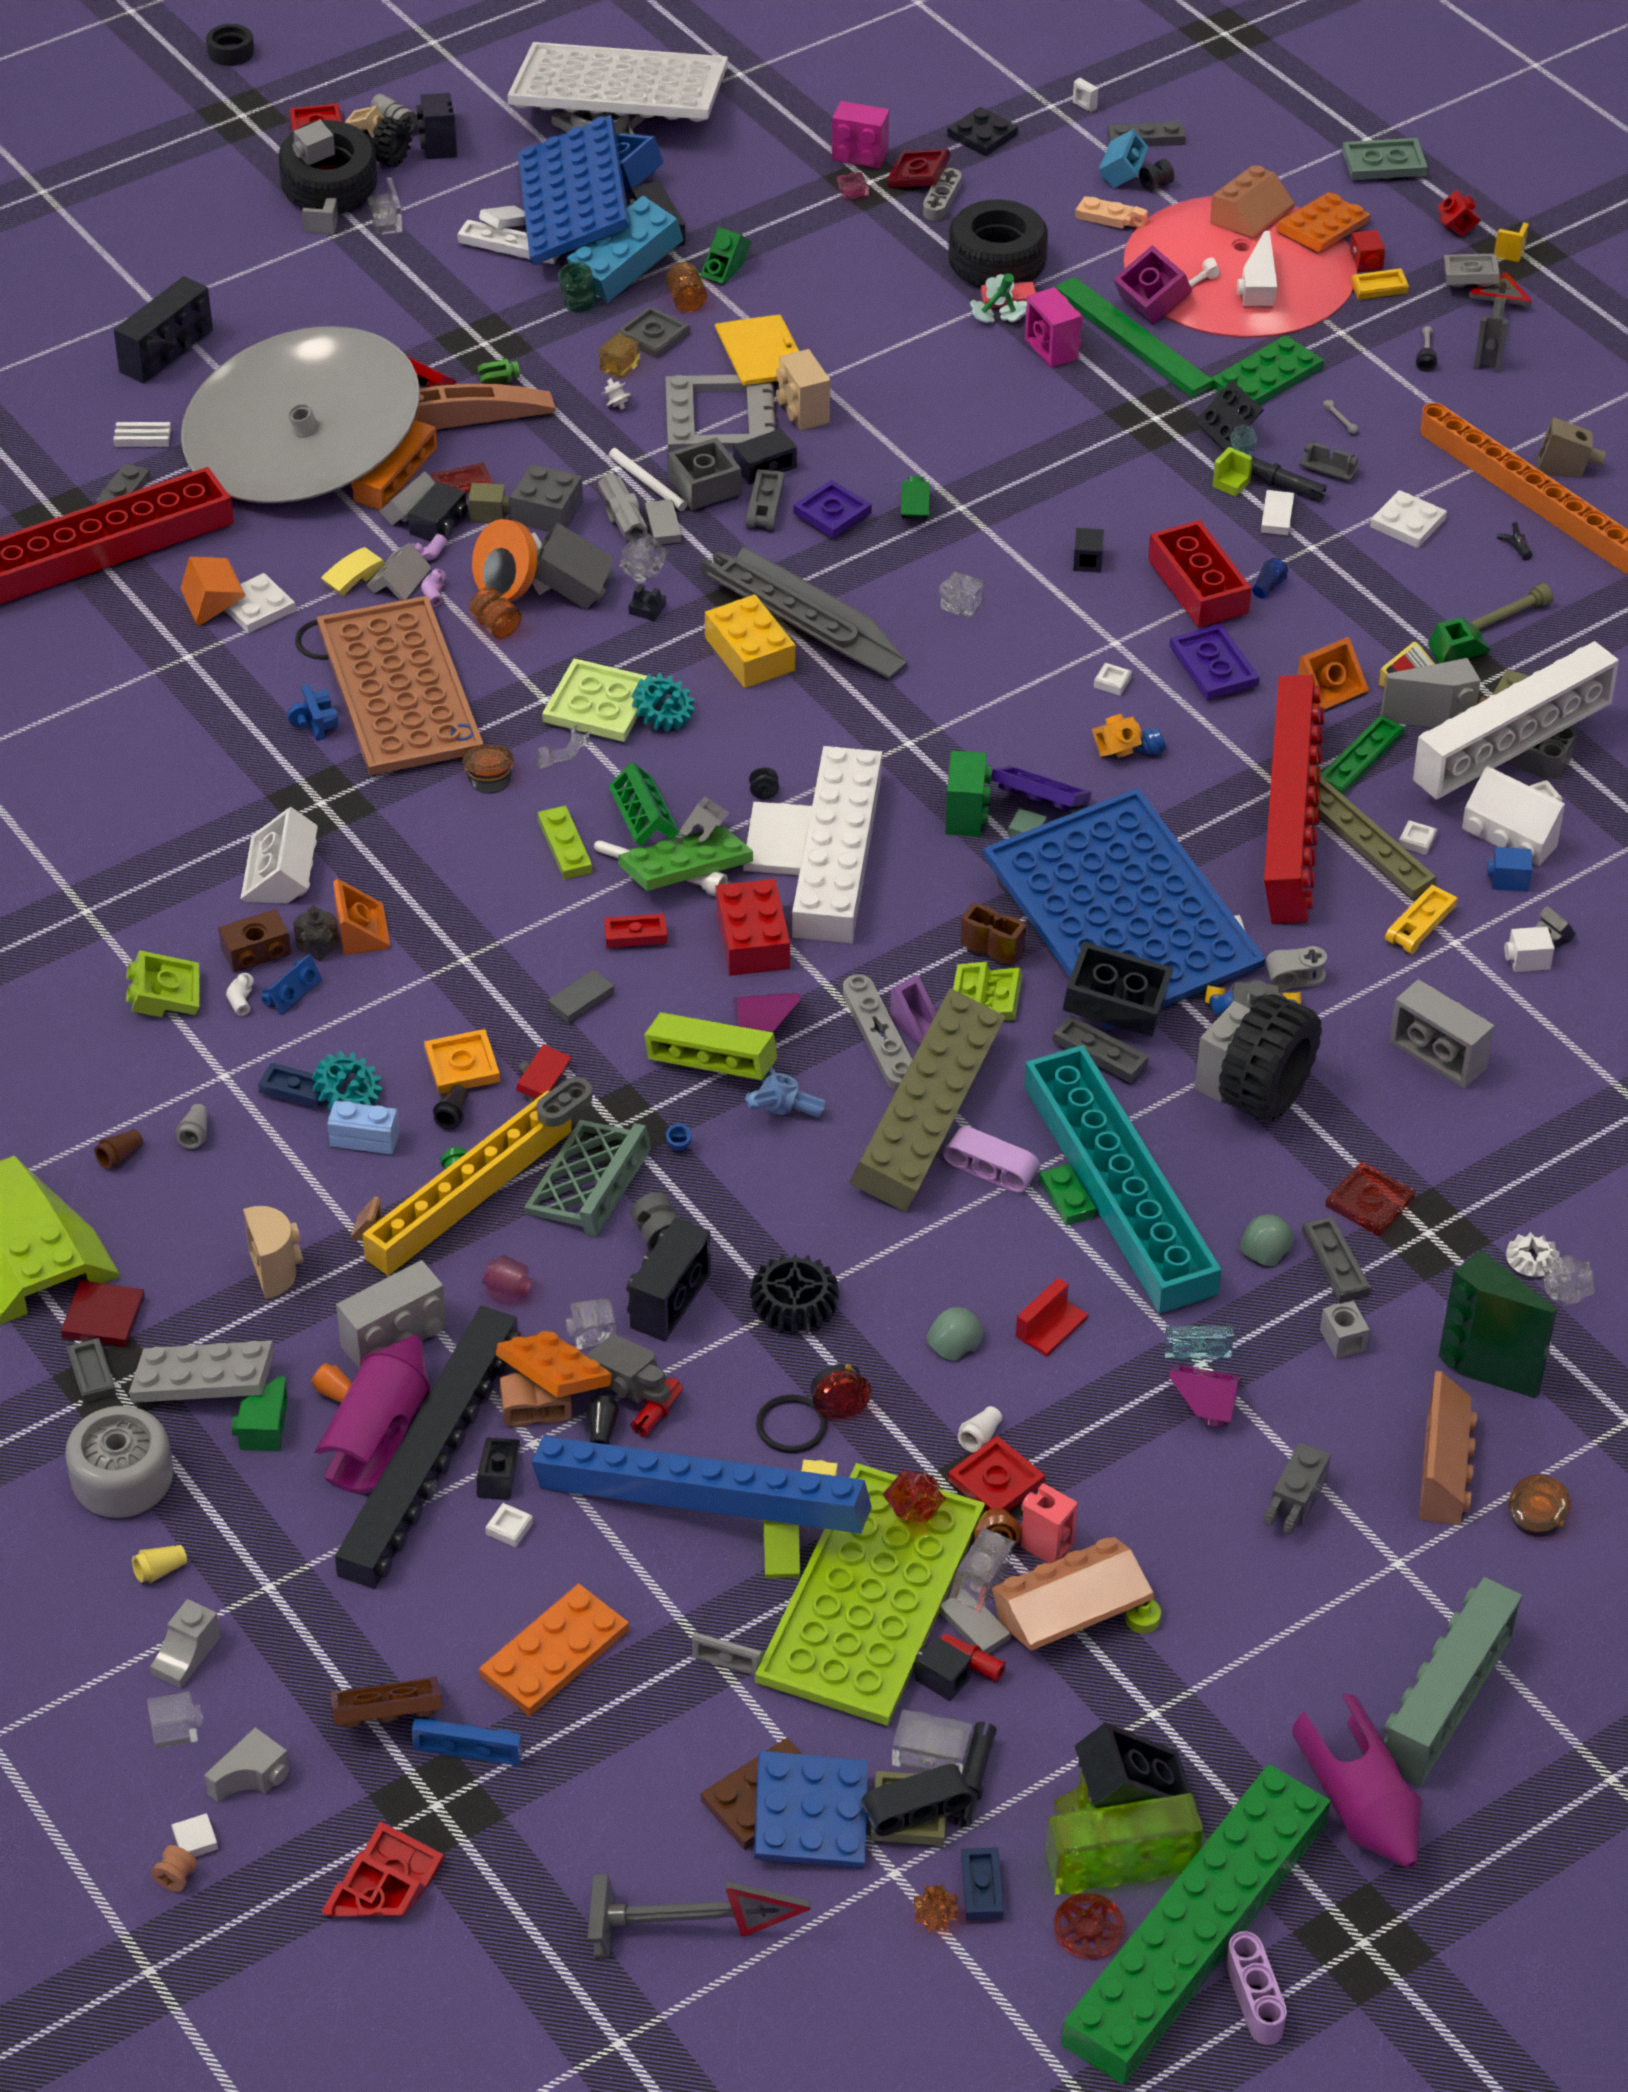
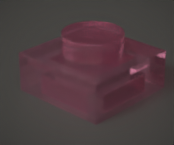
M861 172L837 176V186L844 199L869 195V186Z

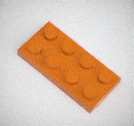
M1327 192L1278 221L1276 231L1320 253L1366 225L1371 214L1364 211L1357 204H1350L1344 201L1338 194Z
M578 1583L479 1668V1677L530 1717L629 1631V1622Z

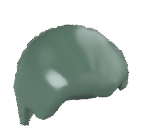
M1263 1214L1252 1219L1247 1225L1239 1248L1245 1256L1253 1261L1266 1266H1276L1285 1254L1288 1255L1292 1249L1294 1241L1293 1231L1285 1219L1274 1214Z
M953 1307L943 1311L936 1317L926 1337L928 1345L940 1356L948 1360L958 1361L966 1352H975L983 1339L984 1328L977 1315L967 1308Z

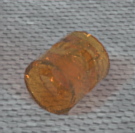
M688 262L672 266L668 270L665 280L675 306L684 312H692L702 307L707 299V293L697 268Z
M490 586L479 590L470 601L469 613L495 638H507L517 630L521 623V611L509 600H506L504 595L494 587Z

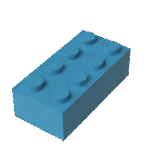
M641 196L627 208L630 227L583 245L567 257L573 278L607 303L683 241L677 218L645 196Z

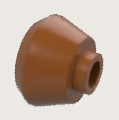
M1000 1508L990 1509L983 1513L974 1531L977 1545L990 1553H1004L1011 1550L1019 1543L1022 1535L1019 1522L1008 1511Z

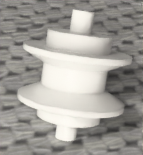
M612 378L607 380L609 385L604 387L606 391L601 393V395H608L610 400L606 404L607 406L612 404L613 407L619 405L620 410L625 408L624 402L628 401L627 396L631 395V393H624L622 389L626 382L620 384L619 381L613 382Z

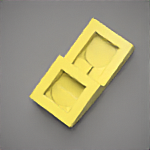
M363 547L336 563L321 579L328 587L344 597L360 579L367 583L385 562L366 547Z

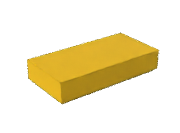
M1402 268L1356 274L1351 277V283L1358 300L1406 294L1409 290V285Z

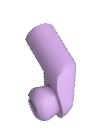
M437 534L427 547L422 548L420 543H413L411 545L426 561L438 557L447 544V539L443 535Z
M434 569L421 585L423 594L425 596L428 595L433 607H437L443 602V597L439 591L444 586L446 574L441 569Z

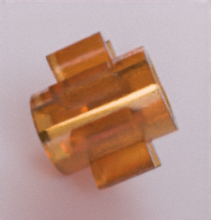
M944 1884L931 1887L925 1885L923 1897L919 1895L914 1896L915 1922H923L928 1932L939 1929L947 1931L949 1919L958 1920L957 1894H950L945 1889Z

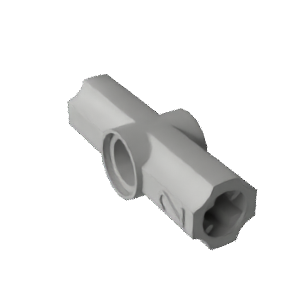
M614 473L604 474V477L598 481V489L605 501L610 522H616L625 540H629L631 543L641 542L642 538L647 535V526L640 514L636 495L628 492L620 476H616Z

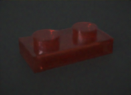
M484 462L431 473V478L435 483L440 482L463 490L466 493L470 492L472 483L492 484Z

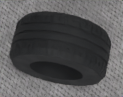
M323 120L324 125L334 135L335 155L307 165L301 157L296 156L293 150V131L283 141L279 149L280 182L287 198L302 209H323L326 198H337L338 214L362 205L374 192L377 185L376 151L370 138L357 127L345 122ZM314 122L305 124V125H303V126H301V127H299V128H297V129H300V128H302V127H305V126H307V125H309V124H312V123H314ZM324 165L341 166L330 170L316 169Z
M1003 199L976 202L962 209L950 224L949 263L962 280L981 288V285H985L987 279L991 277L996 278L997 275H1005L1006 273L1014 276V283L1031 282L1043 271L1046 265L1048 228L1041 216L1024 204Z

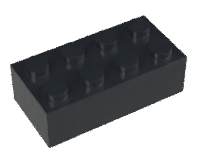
M183 276L114 328L119 372L144 384L213 330L208 287Z

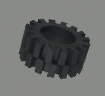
M386 117L381 119V123L378 122L376 125L378 129L373 130L375 135L370 140L375 147L376 160L388 166L397 167L398 163L401 164L403 162V157H407L406 151L411 148L409 143L412 142V137H410L412 130H410L411 127L408 123L392 117Z

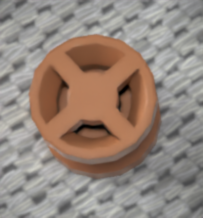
M169 1845L162 1853V1862L156 1863L151 1870V1876L165 1889L180 1892L187 1883V1875L193 1874L198 1863L195 1857L187 1850L179 1846Z

